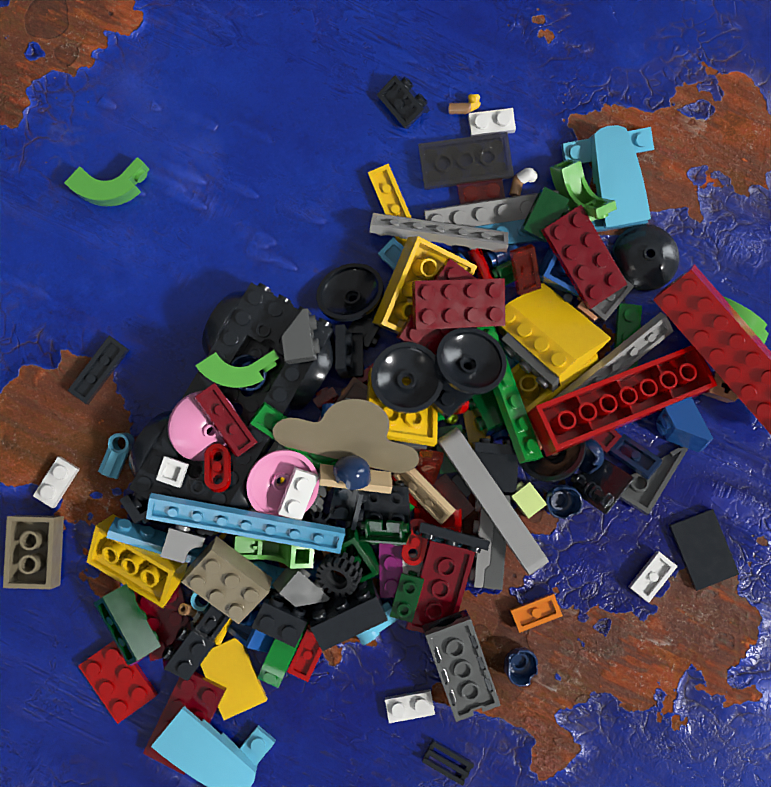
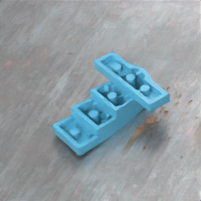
M618 125L606 126L599 129L589 139L561 144L563 161L568 159L579 160L581 164L592 162L593 184H596L597 196L615 200L617 209L608 213L609 215L606 218H603L604 228L651 219L646 189L636 155L637 153L654 150L651 127L627 131L625 127Z
M184 706L151 747L173 765L207 787H251L255 779L258 763L274 745L276 739L258 725L241 747L238 748L224 733L220 734L205 719L201 721Z

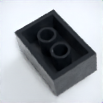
M371 578L358 584L351 595L347 594L346 597H342L340 593L339 596H334L335 592L329 595L330 599L327 602L307 606L310 629L322 651L388 621L382 599Z

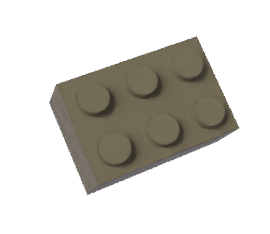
M7 516L3 588L53 589L60 586L64 516Z
M216 536L187 567L181 583L237 624H240L269 593L272 577Z

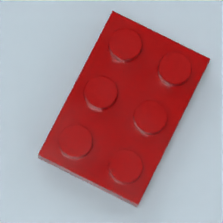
M115 641L109 643L78 666L117 724L158 695L138 663L132 666L127 665Z

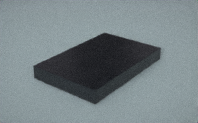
M713 509L705 510L668 525L694 590L698 591L739 575Z

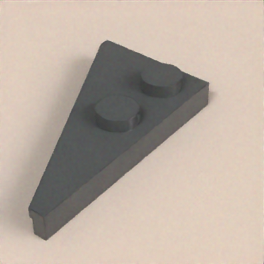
M677 448L661 458L662 464L648 480L638 473L631 475L634 477V480L619 499L643 514L649 515L688 448Z

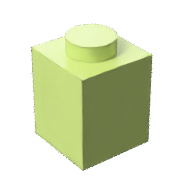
M522 481L518 482L516 491L509 494L518 509L528 519L547 505L532 484L527 481L525 483Z

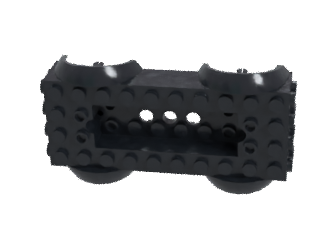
M251 282L247 290L232 292L224 297L211 313L203 331L202 347L207 356L206 358L216 352L225 363L230 365L236 357L244 354L260 359L274 350L279 357L275 360L277 365L267 371L264 384L249 397L244 396L239 388L226 387L216 383L232 405L239 403L242 406L243 412L239 417L258 443L239 457H235L228 447L231 455V483L225 491L216 493L211 491L205 484L204 461L187 459L172 446L168 436V421L172 411L160 413L143 428L131 449L129 467L134 480L129 489L134 491L133 495L145 502L147 499L149 500L151 493L248 510L251 505L246 490L248 474L256 461L264 456L273 441L271 437L250 424V420L263 402H266L286 417L290 410H302L307 406L321 386L335 360V333L331 326L332 324L322 318L316 320L317 329L313 330L314 339L318 338L320 353H316L317 360L288 364L284 359L282 335L302 309L305 308L299 306L298 309L293 307L294 305L291 303V300L281 294L278 297L274 296L271 289L262 283L255 285ZM198 370L182 399L191 393L205 390L215 382L209 380ZM212 427L207 429V434L212 431ZM222 455L217 456L215 461H220ZM164 456L189 464L180 488L156 480ZM218 478L215 484H220L223 478ZM199 528L194 530L197 534L206 538L208 535L212 537L220 533Z

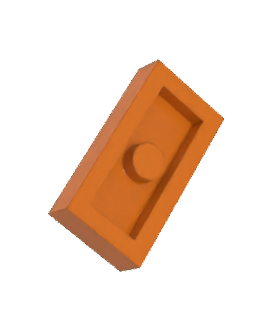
M554 593L510 609L519 633L562 616Z

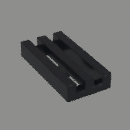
M434 739L422 758L424 764L462 786L465 783L466 777L468 778L470 770L474 767L472 761ZM434 747L466 766L465 769L434 752ZM429 756L435 758L436 760L440 761L441 763L445 764L446 766H448V767L452 768L453 770L457 771L458 773L461 774V776L455 774L454 772L450 771L449 769H447V768L443 767L442 765L438 764L437 762L433 761L432 759L429 758Z

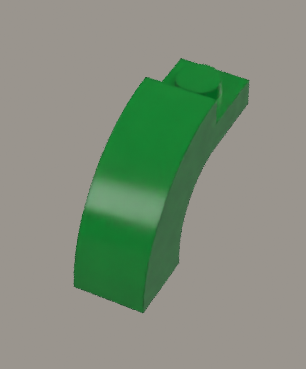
M309 617L295 648L277 639L274 640L257 679L279 688L309 623Z

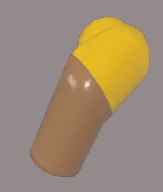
M469 94L468 103H449V114H468L478 109L481 104L479 102V94Z

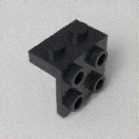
M479 438V442L473 443L472 449L502 492H515L517 489L518 458L512 441L503 440L502 444H493V439Z
M270 588L251 628L295 648L308 622V605L295 607L279 594L276 589Z

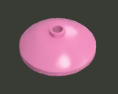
M202 391L191 393L181 399L172 410L168 421V436L172 446L183 457L193 461H204L205 451L213 444H223L228 449V445L193 398ZM212 427V431L207 434V429Z
M276 450L267 453L256 461L248 474L246 490L251 505L258 513L285 517L279 515L277 510L294 467L317 474L314 465L307 457L293 450ZM283 477V483H276L278 478ZM319 478L305 512L312 506L317 497Z

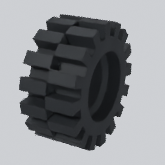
M329 552V554L325 555L317 569L316 577H318V584L323 583L321 585L323 590L328 588L327 592L329 594L332 591L335 592L334 596H339L340 593L342 597H346L347 594L351 595L363 575L362 567H359V561L354 562L355 557H347L348 553L346 552L341 555V552L340 554ZM334 571L342 573L345 577L339 576Z

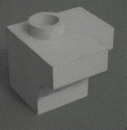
M172 525L168 530L160 557L185 563L188 552L196 547L202 548L206 537L191 531L188 526Z

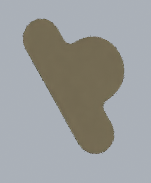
M346 399L339 401L325 412L319 422H311L299 418H286L277 422L273 428L275 440L288 448L338 460L345 456L356 455L363 458L369 467L392 473L408 472L414 469L419 461L418 453L412 447L392 442L387 438L389 419L386 412L378 405L366 400Z

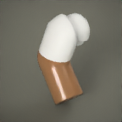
M525 168L514 175L509 195L512 197L520 196L523 184L535 182L538 176L537 172L532 168Z
M182 603L178 608L179 614L192 617V622L194 623L202 614L201 611L195 610L191 604Z

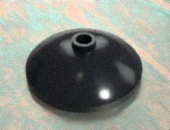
M641 224L628 228L616 239L611 251V256L623 277L634 286L632 289L637 291H653L666 285L674 277L679 265V251L676 242L668 232L655 225ZM647 251H651V252H652V254H653V257H652V258H649V257L646 255V252H647Z
M361 263L342 265L329 272L320 282L316 293L317 303L322 313L332 320L341 322L358 320L370 314L379 305L384 293V284L380 274L371 266Z
M470 327L455 329L444 336L436 351V364L439 373L451 387L460 392L472 395L490 392L500 384L505 376L507 369L505 353L498 341L482 330Z
M401 342L386 348L375 360L371 372L372 388L379 401L387 408L405 414L417 413L431 406L440 395L444 382L437 368L436 355L428 348L412 342ZM404 378H407L410 380L411 383L409 385H404L402 383V380Z
M586 441L564 449L555 456L550 455L546 457L542 448V458L536 461L520 463V465L528 475L539 481L556 482L571 476L582 464L586 453Z

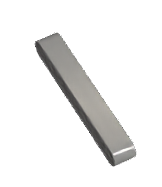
M455 427L437 439L440 447L526 573L531 575L549 562L547 557L461 431Z

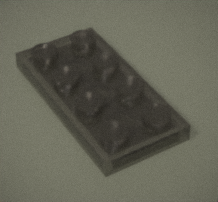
M507 132L418 144L424 190L510 179L514 176Z

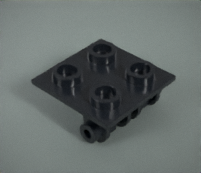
M605 458L600 468L593 473L586 474L582 472L579 475L575 473L571 478L573 482L572 487L582 495V499L605 515H607L634 480L633 476Z
M398 480L395 481V485H392L391 494L368 491L367 502L364 504L365 521L366 519L383 520V528H387V520L404 521L409 524V531H411L409 486H406L404 481Z

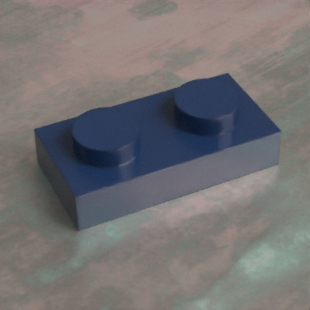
M625 434L621 436L609 452L613 457L647 480L662 464V459Z

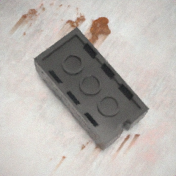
M465 609L422 625L455 721L458 722L474 716V710L481 708L484 712L500 706V701L467 610Z

